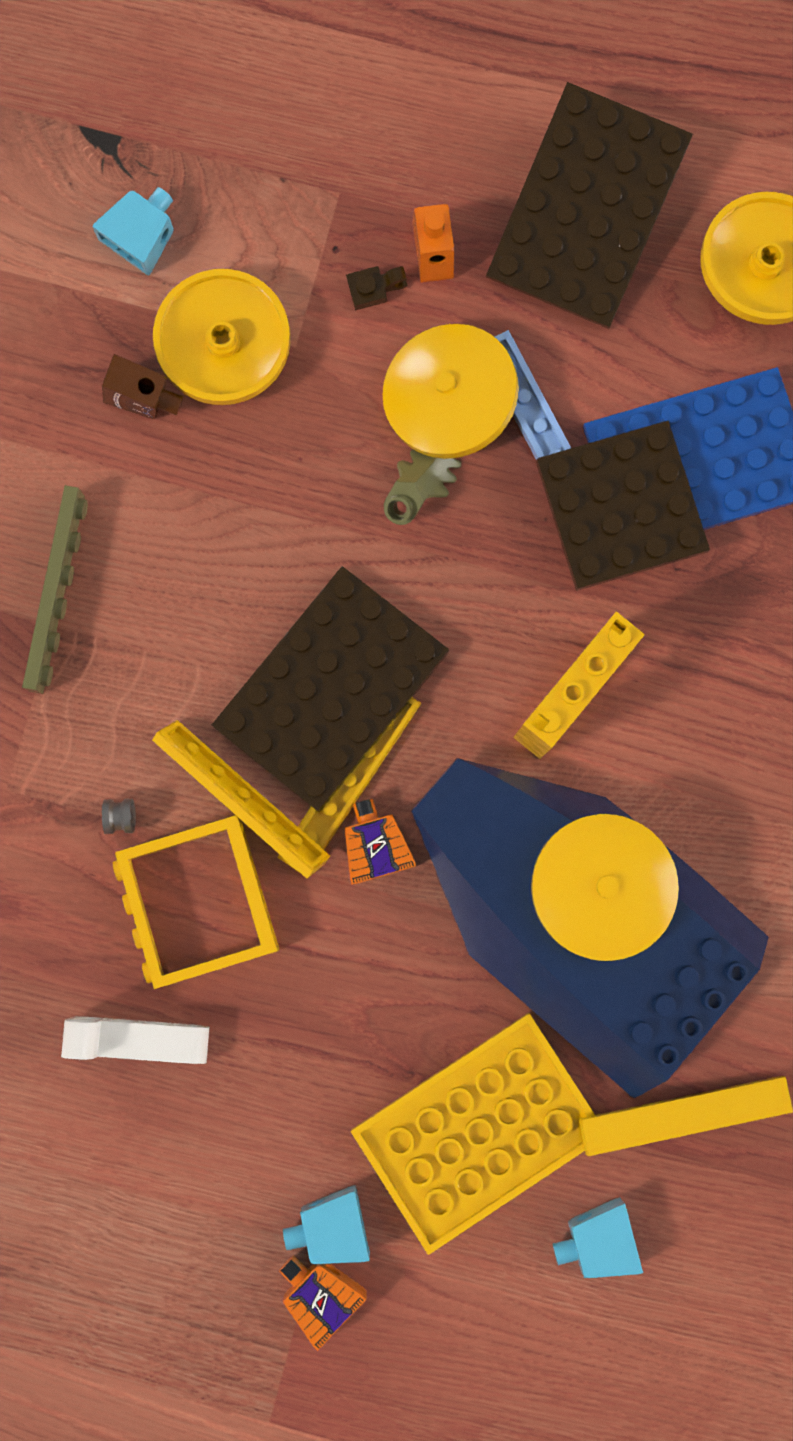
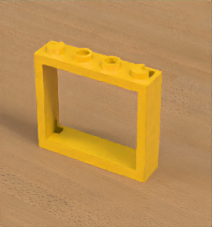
M616 611L513 738L541 759L566 732L645 634Z
M236 815L115 852L117 860L113 861L114 873L117 880L124 883L127 893L122 895L124 908L128 916L133 914L136 928L132 929L133 939L137 949H143L146 962L142 963L143 974L146 982L152 983L154 989L280 950L243 823ZM227 830L261 945L164 975L131 860Z

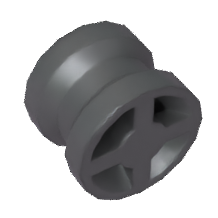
M111 799L104 800L102 804L104 834H113L116 830L134 833L136 824L134 800L124 799L120 803H115Z

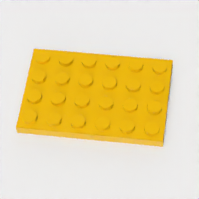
M528 1012L352 1128L350 1132L429 1255L584 1152L579 1118L594 1116L595 1114Z

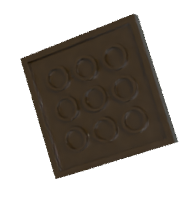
M669 420L537 458V468L576 591L702 555L710 551Z

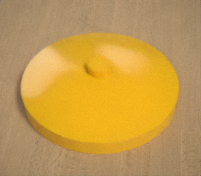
M756 192L739 197L726 205L715 216L703 239L700 258L702 274L706 285L714 298L726 310L741 319L764 325L792 322L793 196L777 192Z
M212 269L186 278L168 293L155 317L153 344L158 362L164 374L178 390L188 397L203 403L231 405L256 397L277 379L288 358L290 328L281 301L264 282L241 271Z
M465 324L440 325L423 331L409 340L392 360L383 384L384 410L396 434L413 450L426 456L442 459L467 456L492 443L510 422L518 400L519 385L517 372L505 347L490 333Z
M597 814L577 819L553 834L537 857L531 883L535 911L548 934L568 951L585 958L601 961L625 959L644 951L655 943L667 929L673 918L679 890L677 871L673 859L663 842L644 825L632 819L611 814Z

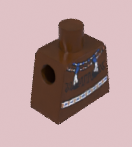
M116 354L112 357L102 384L103 403L150 419H155L158 409L177 416L183 396L165 390L167 377ZM145 391H146V392H150L151 394L145 395V394H142V392H145Z

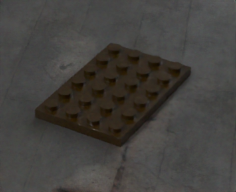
M567 82L490 264L486 278L609 329L693 134Z
M342 566L211 725L315 810L320 812L349 774L353 772L365 757L370 748L374 746L392 721L396 719L408 704L409 700L447 656L449 649Z

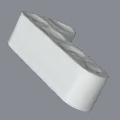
M85 1016L70 1017L65 1019L61 1057L80 1060L108 1057L205 1064L207 1062L209 1026Z

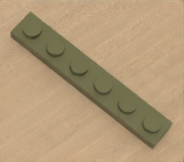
M64 486L22 688L29 692L44 694L45 686L49 687L52 681L53 667L49 666L52 652L56 653L59 647L60 633L57 632L59 619H64L67 609V600L63 598L66 586H70L73 580L74 567L71 566L73 552L77 553L80 547L81 534L78 532L80 519H85L88 508V501L84 499V494L77 487Z

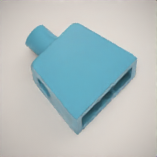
M160 187L156 188L148 200L135 191H129L100 217L92 227L100 242L149 276L173 233L174 228L171 219L164 213L173 202V199Z
M356 1185L304 1205L300 1212L302 1225L283 1229L286 1250L307 1246L311 1264L366 1262L370 1259Z
M620 1197L570 1219L568 1224L572 1239L552 1244L557 1264L562 1265L578 1260L584 1278L643 1273L626 1205Z

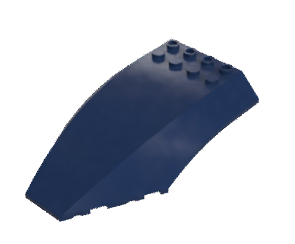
M456 758L411 810L416 825L419 827L423 837L422 840L426 850L429 852L444 895L451 907L454 920L465 942L464 945L468 955L634 1099L666 1082L760 970L769 937L667 846L665 847L669 851L677 871L678 901L669 926L650 947L625 959L614 961L593 960L568 951L548 934L536 914L532 899V874L537 857L553 834L577 819L597 814H611L634 820L606 797Z

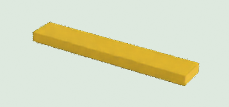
M413 697L388 726L374 746L370 748L353 772L349 774L336 793L324 805L323 809L318 812L311 806L298 825V828L323 850L326 849L352 810L353 804L358 801L421 706V702ZM280 854L278 855L277 858H279L280 860H282L283 862H285L286 864H288L289 866H291L292 868H294V867H293L288 861H286Z
M176 720L155 734L152 739L153 742L305 878L308 879L325 865L330 858L327 852L182 723Z
M777 1076L579 1118L585 1154L593 1156L793 1113L786 1077Z

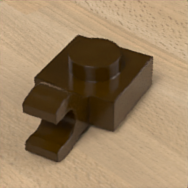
M378 266L346 274L355 311L387 302L385 292L408 287L403 266L390 269L383 275L380 274Z

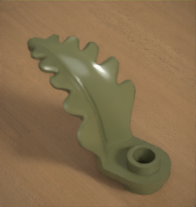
M412 449L410 456L413 463L405 460L397 463L400 478L395 482L385 499L384 512L386 517L395 524L405 525L416 517L427 498L447 497L449 491L443 483L456 482L457 477L449 468L459 469L461 461L455 458H434ZM399 501L406 505V512L398 509L397 503Z

